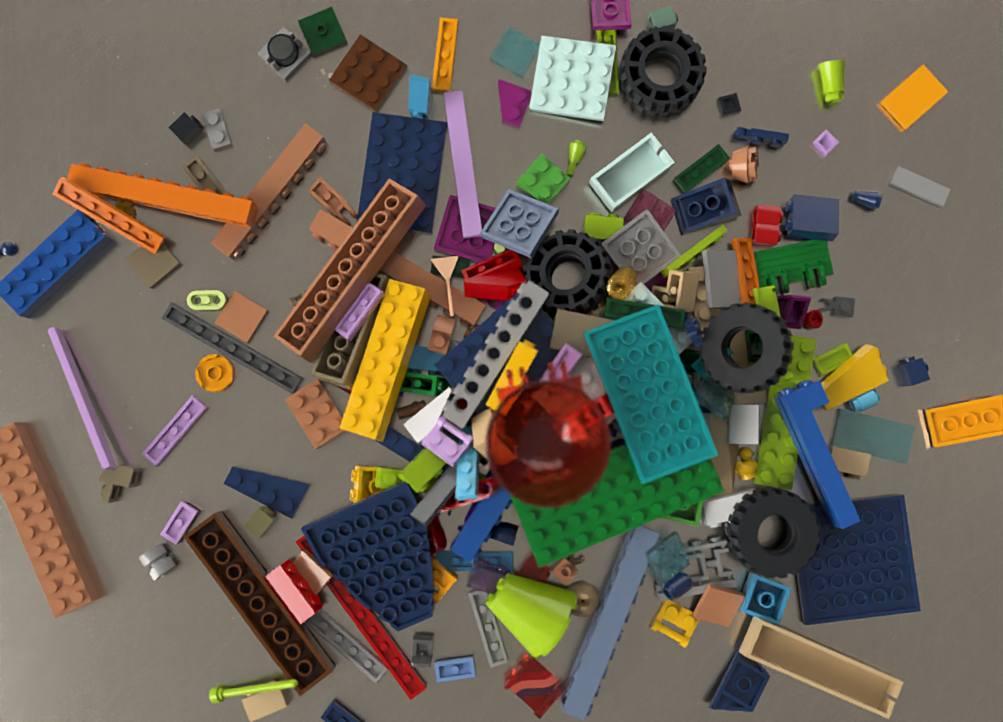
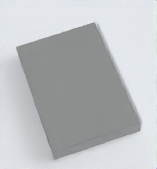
M736 250L702 251L708 308H729L732 304H742Z

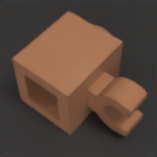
M576 553L571 554L569 559L566 557L559 559L550 570L566 586L579 572L575 565L583 563L585 560L584 556L576 560L574 558Z

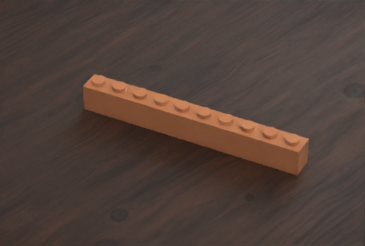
M320 209L308 229L312 232L311 236L319 241H322V239L328 241V246L337 250L352 230V227ZM393 251L377 273L386 275L395 281L425 288L432 294L429 305L434 308L437 306L443 308V313L453 318L450 315L446 282ZM450 285L454 315L460 318L459 322L463 325L475 327L486 305L474 298L465 297L464 292Z

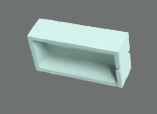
M652 132L590 178V186L611 213L674 165L675 162L665 149L660 152L659 156L656 154L662 145Z

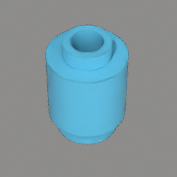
M871 389L848 401L854 412H863L878 405L880 396L875 389Z

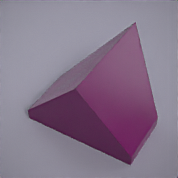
M798 295L776 296L780 316L786 322V327L801 329L811 297Z

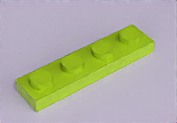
M723 224L660 271L662 275L667 277L669 270H682L680 266L684 263L686 265L696 260L694 256L697 253L702 255V251L710 249L708 246L710 243L716 244L724 238L722 234L727 231V228Z

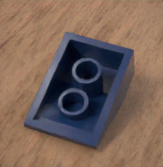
M725 177L671 198L682 234L721 224L742 216L731 181Z

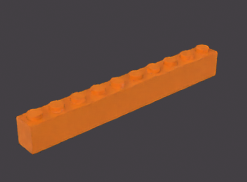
M79 163V165L71 164L67 177L68 180L96 196L248 228L253 227L258 208L249 197L241 196V198H235L230 193L216 194V191L211 189L201 191L192 185L182 187L176 182L169 181L168 183H163L162 180L153 177L148 180L144 179L141 175L133 174L129 176L119 170L109 172L104 167L97 166V169L85 163Z

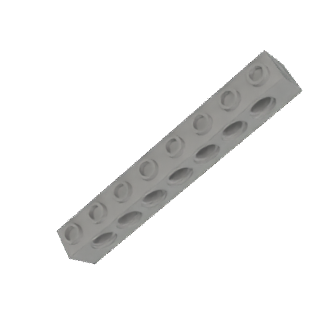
M528 281L527 284L524 282L521 284L517 291L520 294L517 300H511L506 308L509 310L506 317L501 316L495 325L498 327L496 333H490L485 341L488 344L484 351L480 349L474 358L477 361L473 368L469 366L464 374L466 380L463 384L458 383L453 391L455 394L452 402L448 400L442 408L445 411L443 417L462 429L549 294L531 281ZM524 297H529L532 300V306L528 309L521 306L520 302ZM513 314H518L522 318L521 323L517 326L510 323V317ZM502 331L510 333L511 339L508 342H502L499 339V334ZM491 348H497L500 351V356L497 359L490 358L488 353ZM480 365L488 366L489 373L482 376L478 373ZM471 381L476 382L479 387L478 391L470 392L467 388L468 383ZM460 398L465 399L468 403L467 408L460 409L457 406V400Z

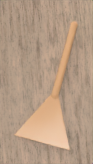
M459 256L430 259L446 281L450 315L454 316L450 278Z

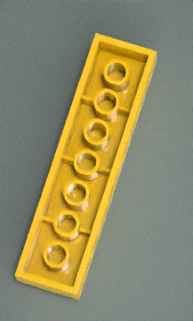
M389 279L340 429L383 442L432 295L425 288Z

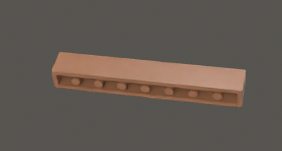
M305 123L247 196L258 206L253 227L248 228L226 223L212 240L211 244L232 260L235 257L238 258L242 254L245 244L251 242L255 237L256 230L264 226L267 216L278 208V202L282 197L285 198L290 193V187L293 183H297L301 179V173L305 168H309L312 165L316 154H320L326 146L324 137Z

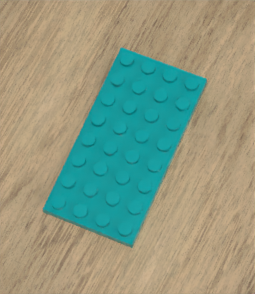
M659 304L583 333L641 484L718 456Z

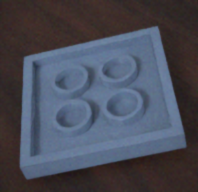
M508 189L480 232L481 238L531 258L559 214V209Z

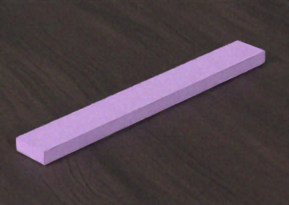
M462 90L444 92L463 239L481 237L482 227Z
M52 327L48 329L49 336L102 469L109 471L117 469L62 330Z

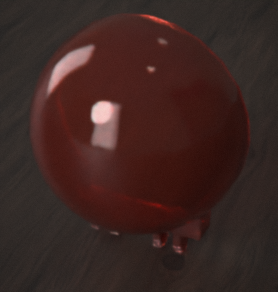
M565 360L560 361L561 378H555V368L551 362L547 364L549 379L527 383L524 367H519L518 373L521 384L514 385L511 369H506L508 386L496 388L499 405L489 420L485 435L486 457L490 470L499 485L516 499L542 508L567 505L589 493L601 479L607 467L611 451L610 431L605 416L599 406L583 391L581 375L568 376Z

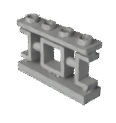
M721 536L709 538L710 541L708 542L695 540L691 541V545L683 546V543L674 544L671 549L666 550L664 547L654 548L651 554L653 556L651 565H661L664 582L655 584L657 599L660 602L669 600L663 593L662 587L669 580V576L676 575L679 572L684 574L682 560L698 557L702 575L690 577L692 588L680 598L703 594L709 583L728 589L737 587L736 580L733 578V571H723L720 553L729 552L727 540L721 539ZM720 546V548L713 549L714 560L705 561L702 551L695 552L696 550ZM683 554L675 556L677 567L667 568L664 558L657 560L659 557ZM716 567L719 577L726 576V578L701 582L709 580L707 573L709 568Z

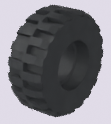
M657 26L651 27L649 32L644 30L638 34L637 38H633L624 51L619 66V82L622 83L621 90L623 94L628 95L627 100L631 104L635 103L637 105L636 109L641 112L646 110L649 115L653 116L656 113H660L661 116H668L670 112L676 114L682 108H687L692 103L704 84L707 67L704 66L706 62L705 55L700 52L702 48L699 43L695 44L690 34L682 33L683 30L679 28L674 30L670 29V26H663L660 29ZM653 58H666L676 65L679 71V79L672 85H658L647 76L645 71L646 63Z
M568 229L567 232L562 230L556 231L552 236L548 234L539 244L531 258L527 257L528 264L524 266L526 284L528 281H531L549 293L541 308L544 312H547L549 315L553 314L555 317L557 309L588 315V311L592 309L595 311L599 308L598 304L606 300L608 297L606 293L612 288V264L604 247L600 245L596 238L589 237L588 233L583 231L577 233L576 230ZM568 260L581 261L585 265L586 271L582 281L577 286L562 290L553 285V273L561 263Z
M753 303L732 304L729 308L719 310V314L712 316L709 319V326L704 327L702 331L704 337L702 340L703 344L699 345V347H702V353L699 355L700 360L705 363L703 367L705 372L709 373L711 379L715 383L720 384L722 388L737 393H755L767 390L771 385H776L780 377L785 376L787 373L788 364H791L793 359L791 351L794 350V343L791 342L790 337L792 334L790 329H787L786 322L774 311ZM742 330L755 331L760 335L763 342L761 358L755 365L750 367H741L735 364L727 353V347L730 348L733 337Z
M757 488L753 490L751 495L747 493L742 496V501L740 503L736 502L733 508L735 510L732 515L729 514L727 520L730 522V526L726 527V534L730 537L727 542L729 548L733 549L732 554L755 574L763 575L770 579H774L775 576L780 579L787 578L788 574L795 575L799 573L801 567L805 568L810 563L809 559L811 556H815L817 552L815 550L816 545L820 542V537L818 536L820 525L815 521L817 519L815 511L811 510L810 504L806 500L801 499L799 495L782 488ZM772 515H781L787 523L786 538L778 547L766 550L760 546L758 540L760 525L766 518Z

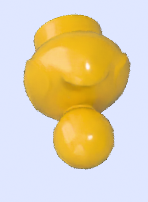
M744 447L740 450V456L745 461L736 462L734 467L735 472L741 475L742 480L757 477L758 463L752 459L755 453L749 447Z

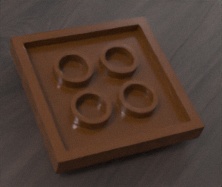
M360 34L330 77L329 82L377 113L407 69V64Z

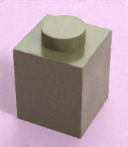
M259 507L244 527L256 537L261 538L278 518L274 516L275 512L269 507Z

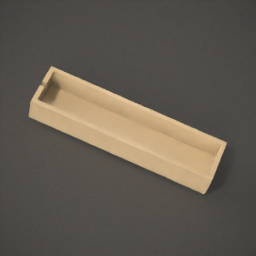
M754 616L739 650L747 658L887 719L890 718L896 702L887 698L884 694L886 692L897 699L904 683L894 676Z

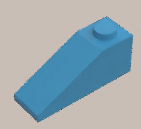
M411 74L409 113L414 118H428L433 100L430 79Z

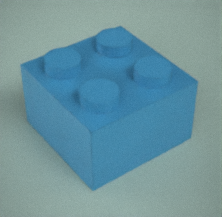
M749 571L742 591L745 599L739 610L779 625L792 588Z

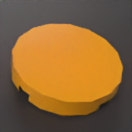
M213 354L207 355L200 360L195 370V376L200 387L215 393L224 391L232 384L235 372L230 360L225 356Z

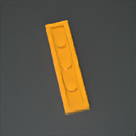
M440 17L432 92H451L459 19Z

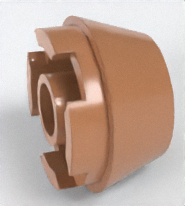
M748 145L733 151L732 159L729 160V170L732 171L733 179L748 184L758 181V174L756 172L759 166V153L757 147H750Z

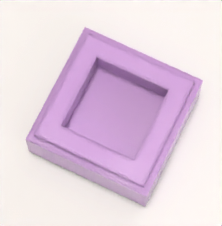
M826 129L812 145L826 157L840 142Z

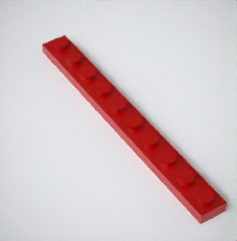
M305 536L296 541L301 551L306 549L316 558ZM332 576L326 585L408 698L412 700L424 691L427 686L371 609L365 608L346 590V586L339 579L336 580Z

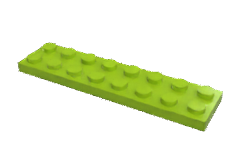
M794 335L790 337L791 342L794 343V350L791 351L793 359L792 363L788 364V367H791L789 373H793V378L790 381L779 382L774 386L768 387L760 444L756 458L758 463L757 477L753 478L752 482L754 484L792 490L798 452L774 397L778 396V392L783 389L797 388L795 384L810 380L816 339Z

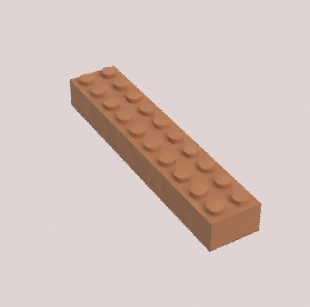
M389 178L273 337L312 363L368 282L372 281L426 207L419 196Z
M13 422L0 428V492L55 618H58L100 597L24 422Z

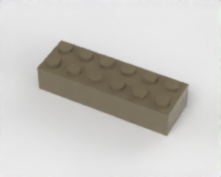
M377 273L370 283L385 293L389 278L386 275ZM382 299L351 341L334 331L319 352L311 375L320 381L350 390L353 389Z

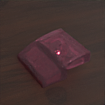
M642 189L625 215L623 222L629 223L648 209L664 231L676 210L655 195Z

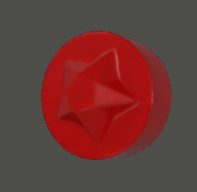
M819 310L807 311L804 319L805 326L809 329L821 327L823 323L821 312Z

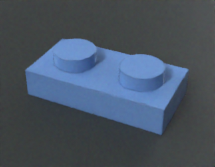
M473 656L434 662L437 683L476 677Z

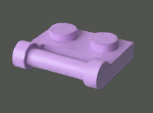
M441 416L437 424L421 442L422 445L454 467L473 444V436L471 434L467 435L449 422L447 418ZM443 428L447 429L462 440L463 444L460 446L443 434L441 430Z

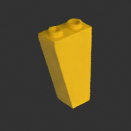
M524 340V342L519 341L486 403L487 406L504 414L537 353V350L534 349L535 344Z
M869 344L862 346L821 382L830 403L820 408L828 411L889 381L887 378L888 371L881 362V353L877 347Z

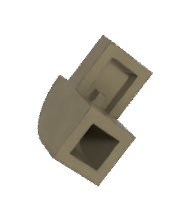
M117 465V469L112 471L104 470L99 477V481L106 482L100 492L102 496L101 502H115L119 486L135 487L140 468L129 465Z

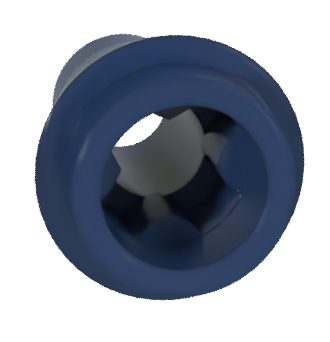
M855 190L852 201L871 209H879L883 194L878 193L879 191Z

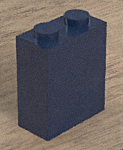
M793 194L790 201H787L785 212L788 213V218L785 222V230H788L787 237L833 242L839 235V199Z

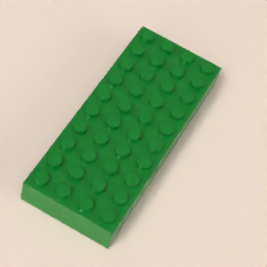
M622 443L510 489L508 492L540 568L724 492V489L711 458L641 484L627 445Z

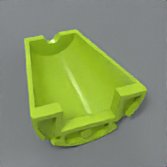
M507 573L505 578H501L496 585L497 592L495 594L490 593L485 604L534 658L540 659V655L545 657L557 645L571 621V618H569L571 616L570 612L576 608L577 593L572 590Z

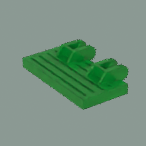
M809 240L754 252L759 287H767L766 280H768L769 286L775 285L774 291L776 295H778V288L775 278L780 277L783 293H789V284L805 280L803 272H805L809 288H815L812 270H817L821 286L827 284L826 276L834 274L827 241Z

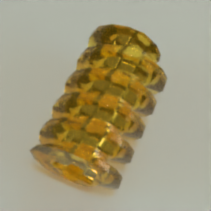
M627 266L619 268L608 281L607 289L609 294L618 300L627 298L637 284L636 271Z

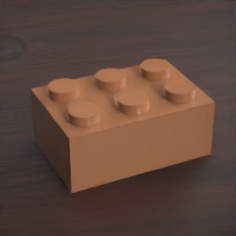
M319 379L284 399L315 449L321 448L346 432V430L340 429L343 419L342 412L323 382Z

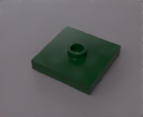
M332 7L298 20L313 57L347 43Z

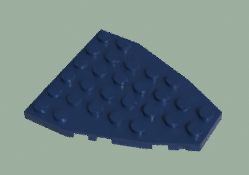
M406 481L393 485L301 528L318 562L323 567L326 566L333 573L332 576L336 580L339 579L346 586V590L368 610L371 608L379 614L380 619L388 622L397 631L431 618L434 614V571L427 526L411 516L419 501Z

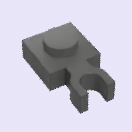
M836 296L833 302L827 298L820 299V302L827 303V308H820L819 311L833 310L832 316L854 317L855 298Z

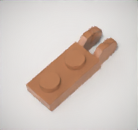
M321 177L307 190L331 214L338 217L345 224L349 225L350 222L340 214L344 208L355 218L358 216V213L348 205L349 203Z

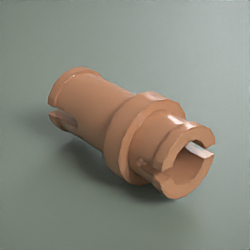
M424 400L420 402L414 401L410 405L396 408L399 420L416 415L426 406Z

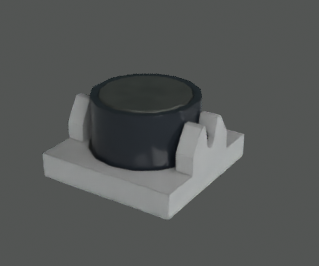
M283 27L258 52V55L283 79L287 80L311 55V52L298 37L296 38L292 32Z

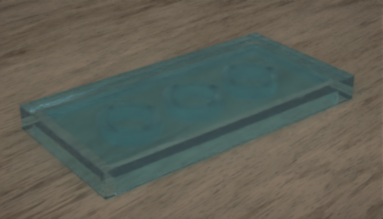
M838 409L830 446L908 463L915 426Z

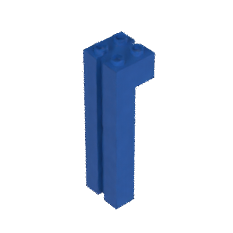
M805 380L795 384L797 388L791 387L779 391V395L774 397V400L830 526L844 529L861 520L812 413V410L830 402L820 381Z

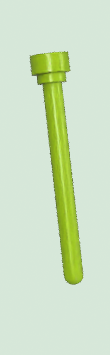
M292 679L225 689L221 686L212 687L209 692V698L212 703H220L227 697L294 688L298 685V681Z

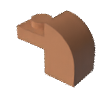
M437 315L432 328L428 351L442 355L447 354L456 327V319Z

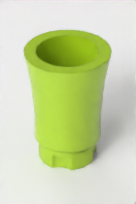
M832 60L820 63L818 67L825 103L843 101L845 93V60Z

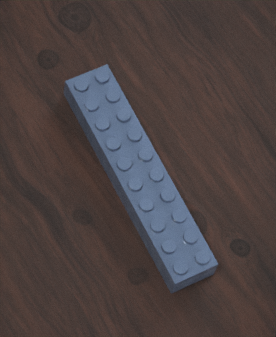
M643 525L629 530L601 598L600 605L597 608L560 699L562 712L583 721L586 715L590 716L593 709V704H591L593 698H597L601 686H599L601 678L604 679L608 672L607 663L609 659H613L616 652L614 648L616 641H620L623 635L622 626L630 618V606L635 604L638 598L637 589L639 585H643L646 577L644 574L645 569L650 567L653 556L651 554L653 549H657L661 538H659L660 534Z

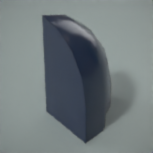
M500 521L497 526L494 525L490 530L492 532L490 538L514 546L519 526Z

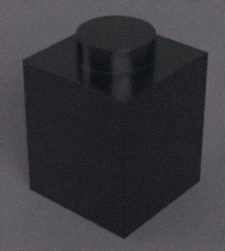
M185 112L168 127L186 146L203 131L198 126L200 124L199 120L193 114L189 117Z

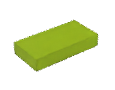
M846 342L814 358L813 365L819 376L822 377L836 370L853 354Z

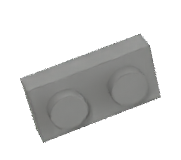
M221 109L203 113L202 117L212 149L217 151L232 146Z

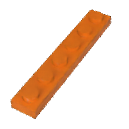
M61 177L53 192L54 196L154 254L159 252L166 236L67 178Z

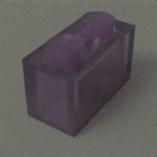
M483 558L474 559L467 577L466 587L488 594H495L498 590L496 588L498 581L501 578H505L507 573L511 574V570L505 565H495Z

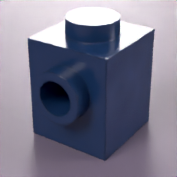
M914 356L903 359L904 363L897 365L905 387L930 380L929 368L927 363L923 361V358L915 359Z

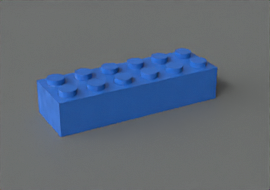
M77 209L0 281V296L19 316L30 318L112 241L111 237L89 215Z

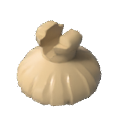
M579 581L572 583L567 588L577 593L576 608L570 612L572 615L584 618L591 616L597 611L600 605V594L593 584Z

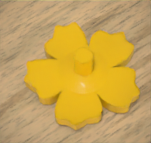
M115 201L114 206L134 217L136 213L135 209L132 208L133 203Z

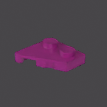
M499 79L498 87L502 122L520 128L531 99L532 91Z

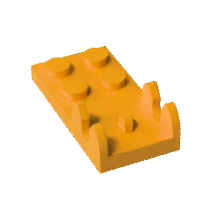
M1003 394L925 410L934 448L1003 435Z

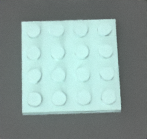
M542 36L529 110L604 121L616 45Z

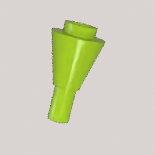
M575 140L574 143L570 142L569 165L566 174L573 176L576 165H578L588 149L585 147L586 143Z

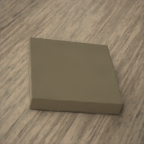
M164 243L157 254L140 246L126 258L128 263L151 289L181 265Z

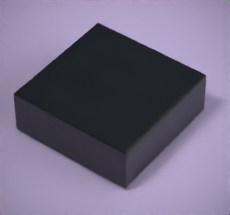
M737 93L717 99L722 117L742 111Z

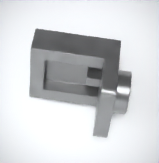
M414 635L411 666L420 668L431 667L433 636Z

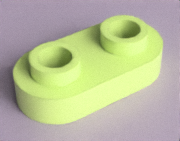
M218 290L193 291L187 297L188 306L197 311L221 310L227 303L226 295ZM219 297L220 303L215 304V299ZM197 298H201L200 304H196Z

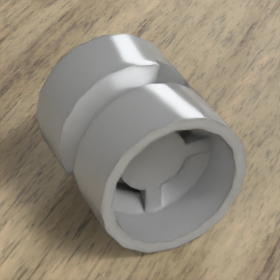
M161 543L139 557L144 567L150 568L149 574L154 581L176 567L172 558L165 556L167 551Z

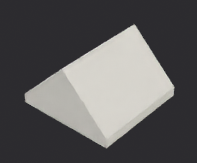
M728 405L727 443L760 444L759 405Z

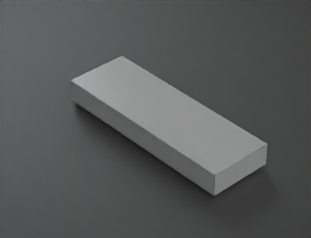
M900 166L896 168L889 183L893 187L938 207L944 206L951 190Z

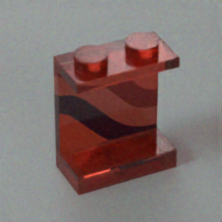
M529 654L527 657L523 656L518 661V667L514 672L510 671L505 676L504 688L514 692L533 709L534 715L540 719L566 688L558 678Z

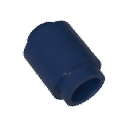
M679 572L665 583V586L662 587L663 593L671 601L678 599L692 588V580L686 573Z

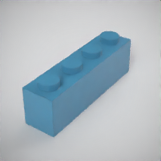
M414 346L407 369H409V373L420 374L421 371H428V375L439 376L440 371L434 364L445 355L428 351V347Z

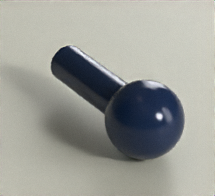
M12 241L4 242L0 247V255H15L18 250L16 243Z

